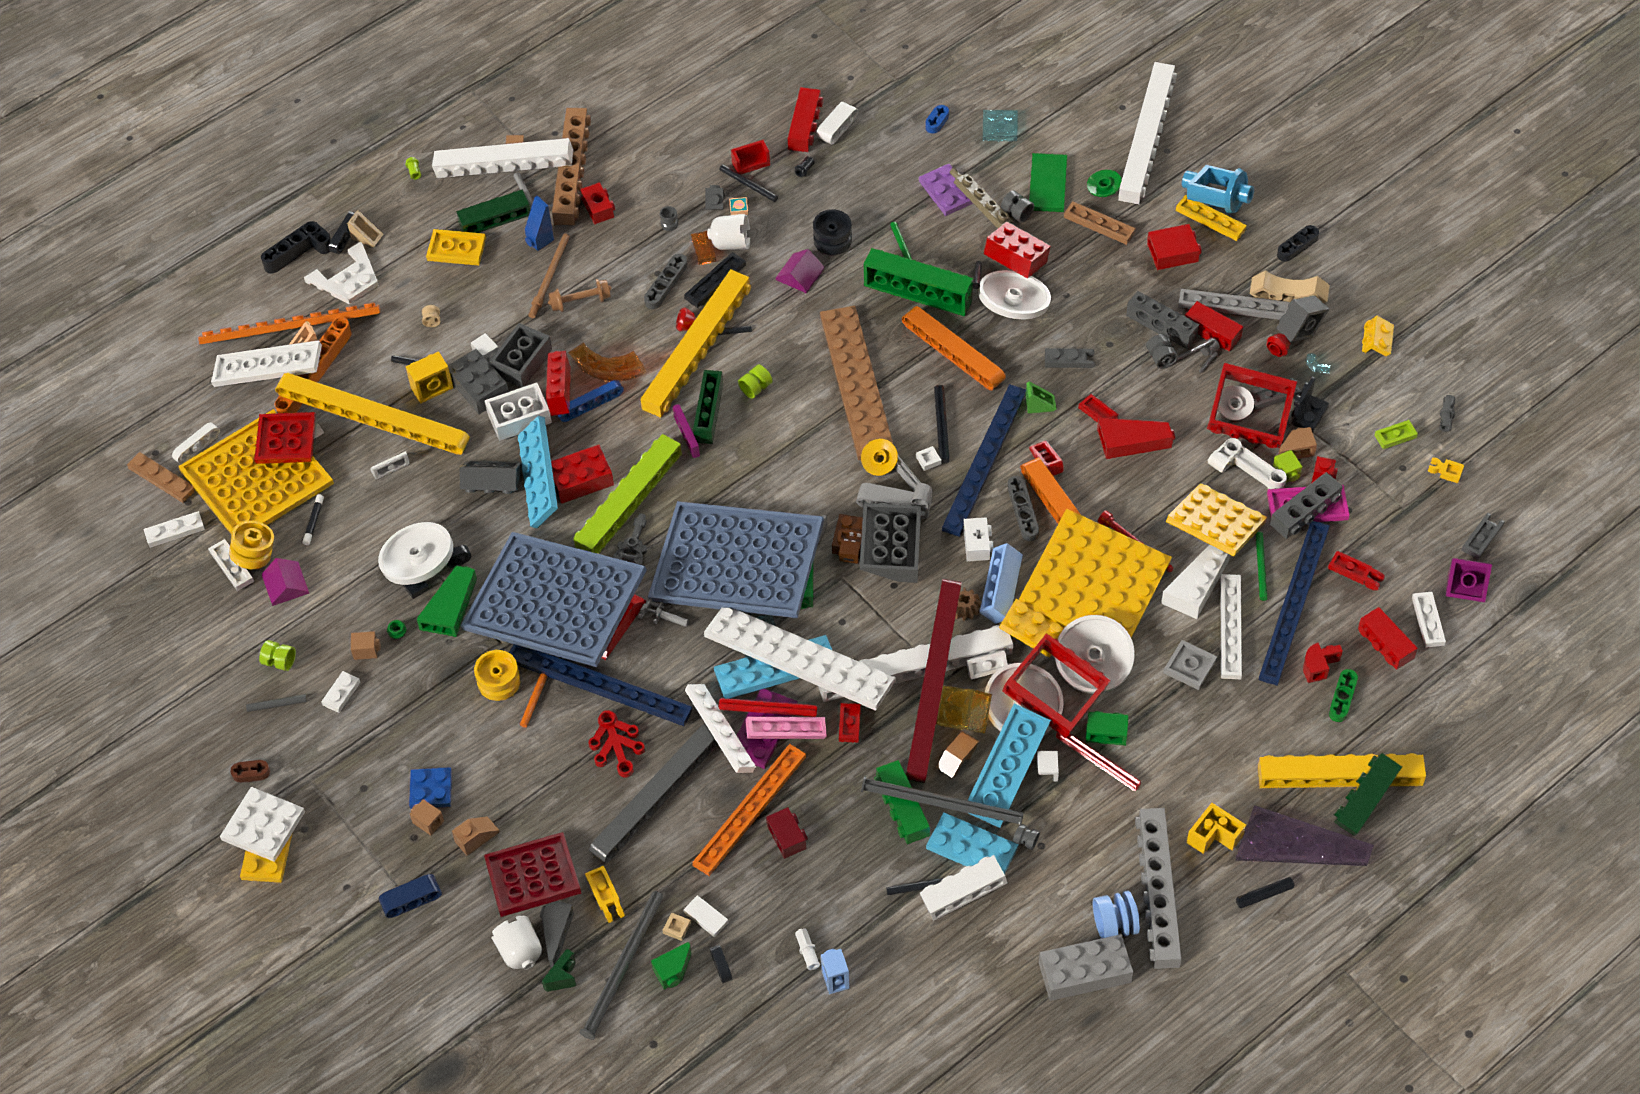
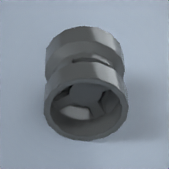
M672 206L663 207L659 213L661 227L666 231L675 230L678 227L677 210Z
M1020 824L1015 832L1013 842L1025 844L1026 848L1033 850L1038 841L1040 831L1035 829L1030 831L1026 825Z

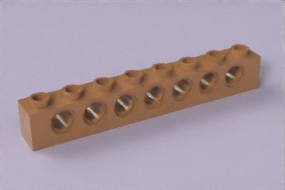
M566 108L562 139H570L573 157L571 166L558 167L552 208L554 225H575V220L579 217L577 205L581 203L579 191L582 189L581 178H584V167L582 166L586 164L584 152H587L588 149L586 139H589L588 126L591 125V115H588L587 108Z

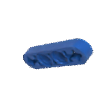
M613 380L570 401L569 413L557 416L562 422H568L619 397L623 393L624 388L618 380Z

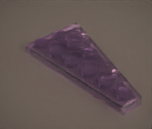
M1254 805L1235 860L1367 866L1374 845Z

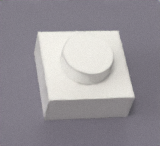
M933 446L916 453V458L924 471L941 465V459Z

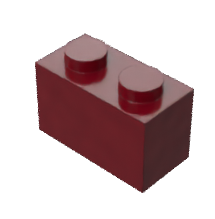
M788 807L766 817L767 828L784 859L806 850V841L808 840L804 829L800 830L796 814L791 813Z

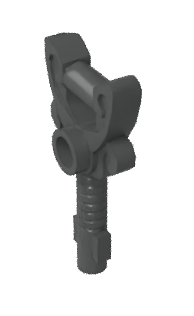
M640 513L638 518L634 519L633 526L635 528L632 537L625 539L624 542H618V550L613 558L643 565L642 554L647 553V547L643 545L639 537L642 527L645 528L647 522L645 514ZM633 552V553L636 554V555L625 554V553Z

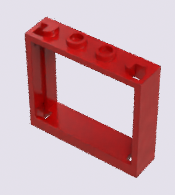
M1224 363L1207 430H1211L1215 434L1223 433L1231 438L1246 439L1250 443L1265 444L1269 448H1280L1297 381ZM1225 378L1287 394L1277 436L1215 420Z
M1046 633L1007 680L1002 692L1025 709L1051 720L1049 727L1064 738H1067L1105 691L1111 680L1105 677L1103 672L1093 668L1088 661L1078 657L1072 649L1066 648L1059 643L1057 638L1054 639ZM1043 649L1097 688L1071 722L1017 683Z

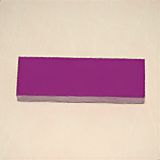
M674 405V419L693 458L700 457L699 445L680 405Z

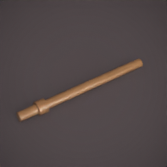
M563 234L538 294L533 298L532 307L528 314L530 318H535L538 310L544 303L543 298L570 238L568 234Z

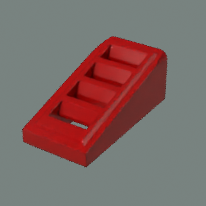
M1046 440L1029 447L1034 458L1039 457L1053 476L1064 471L1062 459Z

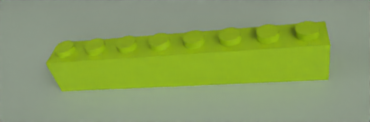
M664 434L655 439L651 448L643 453L640 461L632 466L629 474L621 479L618 487L610 492L607 500L599 505L592 518H588L581 531L575 534L573 539L575 548L599 554L682 455L681 444Z

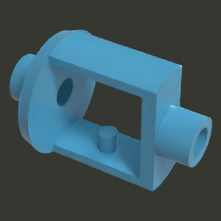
M1205 165L1199 173L1187 170L1182 178V187L1187 188V199L1225 208L1228 214L1236 213L1243 203L1249 204L1254 195V187L1248 185L1247 173L1240 168L1230 171ZM1211 183L1227 187V189L1224 191L1206 185Z

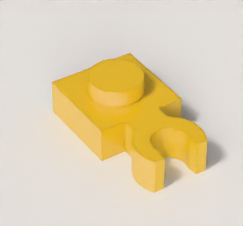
M1432 458L1430 463L1432 465H1429L1428 472L1433 474L1441 473L1440 478L1458 483L1464 465L1446 459L1445 463H1442L1438 458Z

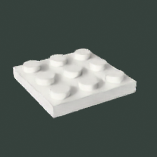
M251 787L220 835V838L224 842L275 862L304 815L305 810L303 807Z

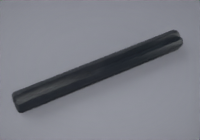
M936 385L934 387L939 457L942 464H947L950 457L945 391L943 385Z

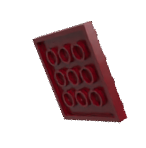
M563 832L484 855L500 917L582 894Z

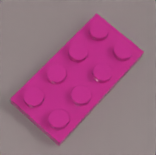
M1342 485L1341 499L1337 503H1332L1328 506L1323 514L1319 513L1315 516L1313 521L1349 520L1350 515L1344 485ZM1306 487L1268 489L1267 498L1271 517L1275 511Z

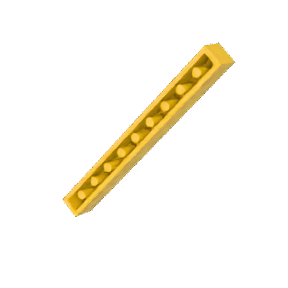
M730 269L641 397L642 410L660 418L665 412H668L672 401L679 396L683 385L685 386L688 383L689 376L697 370L698 363L701 359L705 358L709 347L714 345L718 333L721 334L727 321L732 319L736 308L741 306L742 299L745 295L749 294L751 285L748 276Z

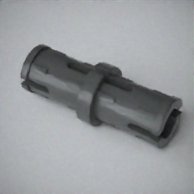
M1452 395L1444 396L1443 408L1440 410L1441 422L1439 428L1444 432H1449L1452 429V419L1455 417L1454 404L1456 398Z

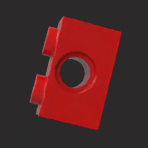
M600 182L580 189L582 202L594 225L614 218L613 211H615V205L612 200L609 201L607 189H603Z

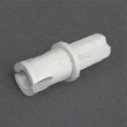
M799 929L795 933L800 946L799 952L803 954L807 969L814 970L820 966L815 953L816 947L812 944L808 931L806 929Z

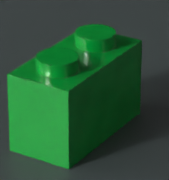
M1088 711L1086 742L1126 746L1128 715Z

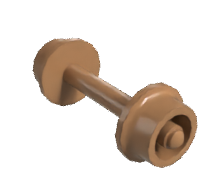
M595 279L597 288L560 296L559 289L557 288L554 292L548 293L550 299L548 304L551 305L553 311L560 310L564 312L562 303L599 295L602 303L605 299L611 298L610 291L612 287L608 286L607 280Z

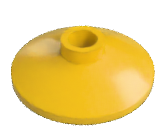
M872 440L862 450L861 463L864 469L872 475H886L897 464V450L888 440ZM884 456V460L879 462L878 458Z

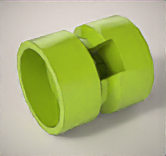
M757 364L749 371V374H745L738 380V385L747 397L753 399L761 393V389H766L772 384L773 379L765 367Z
M267 640L260 651V664L269 667L275 666L277 669L289 671L295 660V647L285 644L280 646L278 642Z

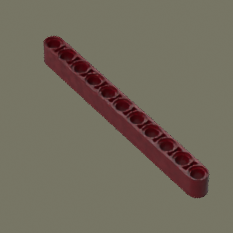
M942 578L906 777L910 781L921 783L926 781L962 582Z

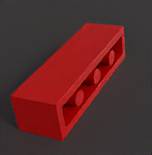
M800 87L787 138L788 150L809 152L810 146H813V133L817 131L816 120L820 119L819 107L823 106V97H821L820 89Z
M566 350L548 353L546 401L551 416L567 414L570 409L571 366Z

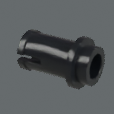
M806 156L800 164L796 165L795 174L798 177L806 176L808 170L815 164L814 159Z

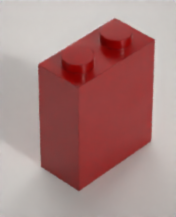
M1190 224L1148 232L1147 245L1157 270L1199 262V255L1202 253L1201 245L1196 242V233L1191 229Z

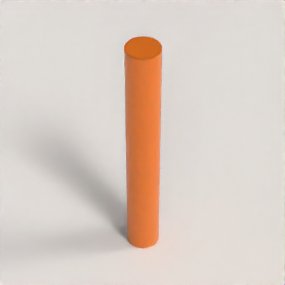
M540 674L520 722L522 727H527L548 677L545 674Z

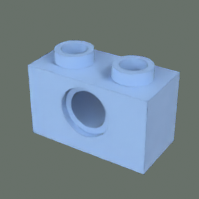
M830 949L821 954L822 974L829 994L849 989V970L842 950Z

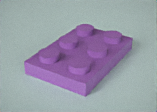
M950 164L919 177V182L945 216L973 204L953 183L955 178L949 173L952 169Z

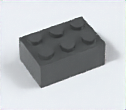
M518 323L489 361L490 365L505 381L521 388L525 387L552 350L550 336Z
M477 349L448 365L452 384L478 414L487 410L485 400L508 393L507 383Z

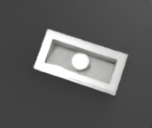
M405 451L371 467L370 470L375 479H379L409 465L407 453Z

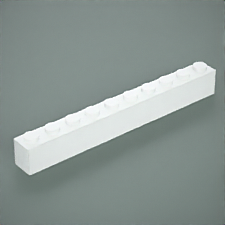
M1154 62L1120 185L1118 201L1139 204L1140 199L1145 197L1146 187H1144V184L1148 185L1150 174L1147 173L1152 171L1153 161L1151 159H1155L1157 150L1154 147L1159 145L1160 136H1158V133H1162L1163 123L1161 122L1166 119L1167 110L1165 108H1168L1170 103L1168 96H1172L1174 87L1172 83L1176 82L1177 73H1174L1175 65Z
M996 625L990 629L976 630L970 634L954 636L951 639L946 671L967 666L965 659L999 650H1004L1006 655L1013 654V642L1010 634L1000 629L999 625ZM921 644L907 650L901 649L896 653L882 654L876 658L862 659L859 662L894 676V684L917 679L925 675L930 644ZM818 686L823 702L843 698L841 695Z

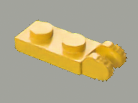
M604 865L585 873L588 884L600 910H603L607 922H613V917L608 910V907L615 905L618 916L620 918L624 917L620 899Z

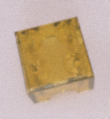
M943 685L936 725L985 734L992 694L974 689H961Z

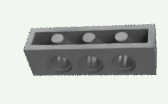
M1139 291L1128 301L1127 317L1158 334L1167 335L1169 340L1188 350L1197 339L1199 324Z
M1327 472L1275 511L1272 514L1270 525L1286 539L1291 535H1296L1301 530V527L1305 524L1309 525L1315 516L1319 513L1323 514L1328 506L1332 503H1337L1341 499L1343 486Z

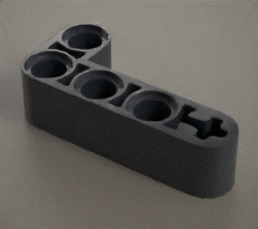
M315 221L305 223L262 253L261 260L264 270L269 274L276 273L312 247L321 254L330 253L329 243L331 238L329 233Z

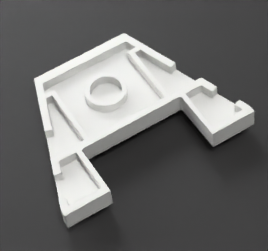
M362 242L348 249L349 255L356 262L327 280L317 269L304 277L307 284H313L317 286V289L325 290L331 293V296L348 304L353 303L379 286Z

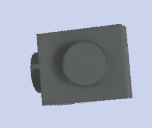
M710 185V188H705L706 210H723L724 189L720 188V185Z

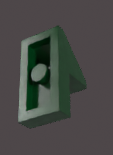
M566 949L543 978L542 984L545 991L549 992L576 986L575 978L568 974L576 964L574 952Z

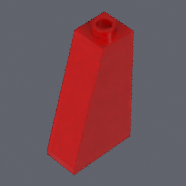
M1098 418L1097 431L1106 459L1172 448L1173 440H1175V432L1173 429H1170L1169 422Z

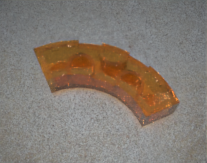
M583 342L568 352L573 362L583 372L599 380L610 382L613 380H618L619 382L627 381L646 373L644 365L634 351L623 356L605 358L590 350Z

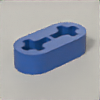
M938 105L933 109L925 121L927 132L934 134L941 130L949 118L947 106Z

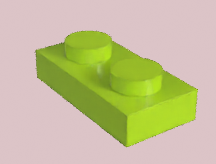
M1410 420L1377 430L1374 436L1382 449H1386L1416 439L1418 433Z

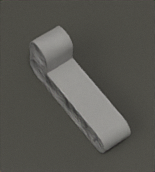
M862 483L856 503L860 507H863L864 503L921 506L920 519H926L932 503V488L928 484L918 483L915 491L911 492L871 483Z

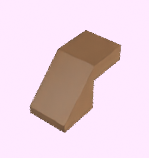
M962 731L945 750L936 768L952 778L956 777L964 760L972 757L979 741Z

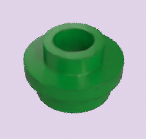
M399 620L391 621L387 627V633L393 639L402 638L407 631L406 625Z

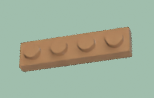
M1073 201L1064 213V218L1126 245L1135 234L1136 228Z
M140 452L127 464L128 469L182 503L196 491L193 485Z

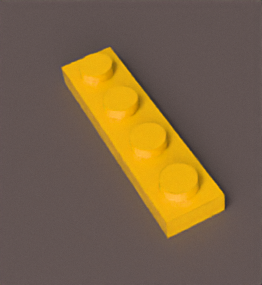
M1187 195L1176 206L1177 212L1235 241H1238L1246 230L1247 225L1201 202L1189 200Z

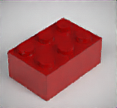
M1006 222L987 237L983 254L1028 279L1047 263L1051 246L1013 224Z
M600 445L551 461L555 491L561 504L614 486L612 471Z

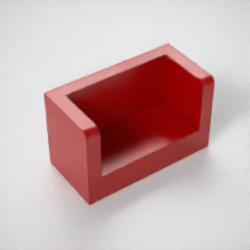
M764 140L731 149L732 165L735 171L741 175L770 166V152Z

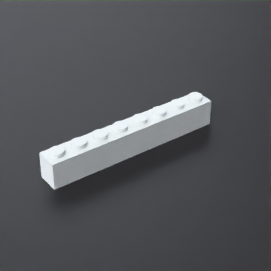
M566 138L434 151L432 168L437 178L571 166L573 148L570 139Z

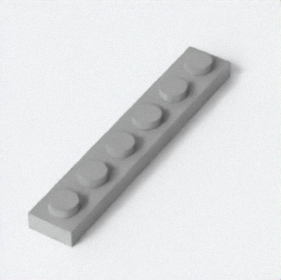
M1181 289L1178 307L1190 309L1198 301L1216 312L1279 320L1286 313L1290 302Z

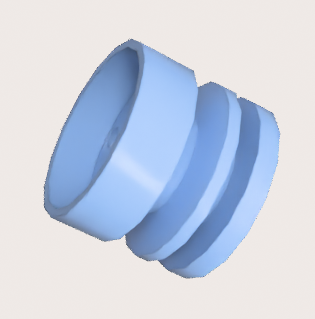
M1124 891L1122 897L1119 893H1115L1114 903H1112L1108 895L1093 899L1094 919L1101 939L1118 935V929H1120L1124 937L1129 935V931L1132 935L1139 933V913L1130 891Z

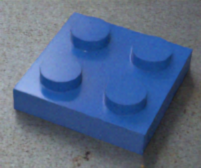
M451 767L411 770L410 809L414 805L419 804L423 799L435 808L451 807Z

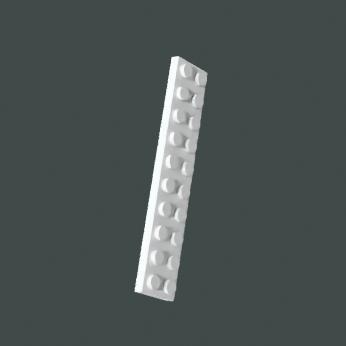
M721 608L704 631V637L873 710L878 709L895 683L894 676L735 609Z

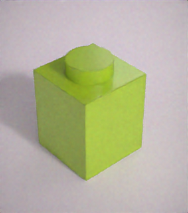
M1292 450L1274 457L1273 467L1286 473V483L1294 482L1300 478L1302 465Z

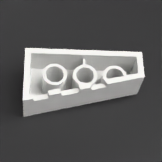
M1209 545L1163 591L1161 604L1197 619L1224 571L1230 554Z

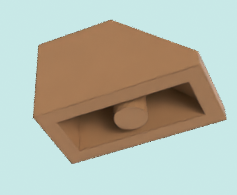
M1311 428L1292 430L1280 447L1278 455L1292 450L1297 459L1315 456L1317 444Z
M488 817L467 819L452 830L455 843L467 856L500 832Z

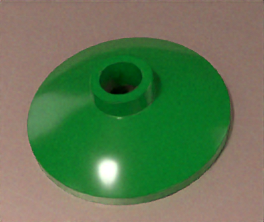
M1100 170L1089 177L1087 189L1094 196L1108 197L1120 189L1122 178L1113 170Z

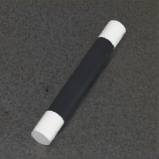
M321 494L316 496L302 542L304 545H310L324 500V496Z

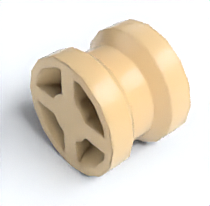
M427 305L422 308V322L424 326L432 328L440 324V310L437 306Z

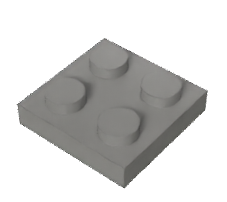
M1181 640L1165 666L1163 673L1199 690L1217 661V656Z

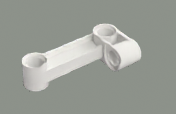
M1236 438L1226 440L1208 459V464L1221 473L1235 464L1267 486L1268 489L1285 488L1286 473L1275 469L1242 446L1241 442Z

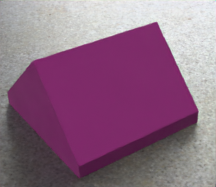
M809 249L793 253L775 279L807 293L824 270V266Z
M275 558L262 573L272 606L310 594L297 561Z
M1452 558L1448 570L1445 596L1485 602L1492 564Z

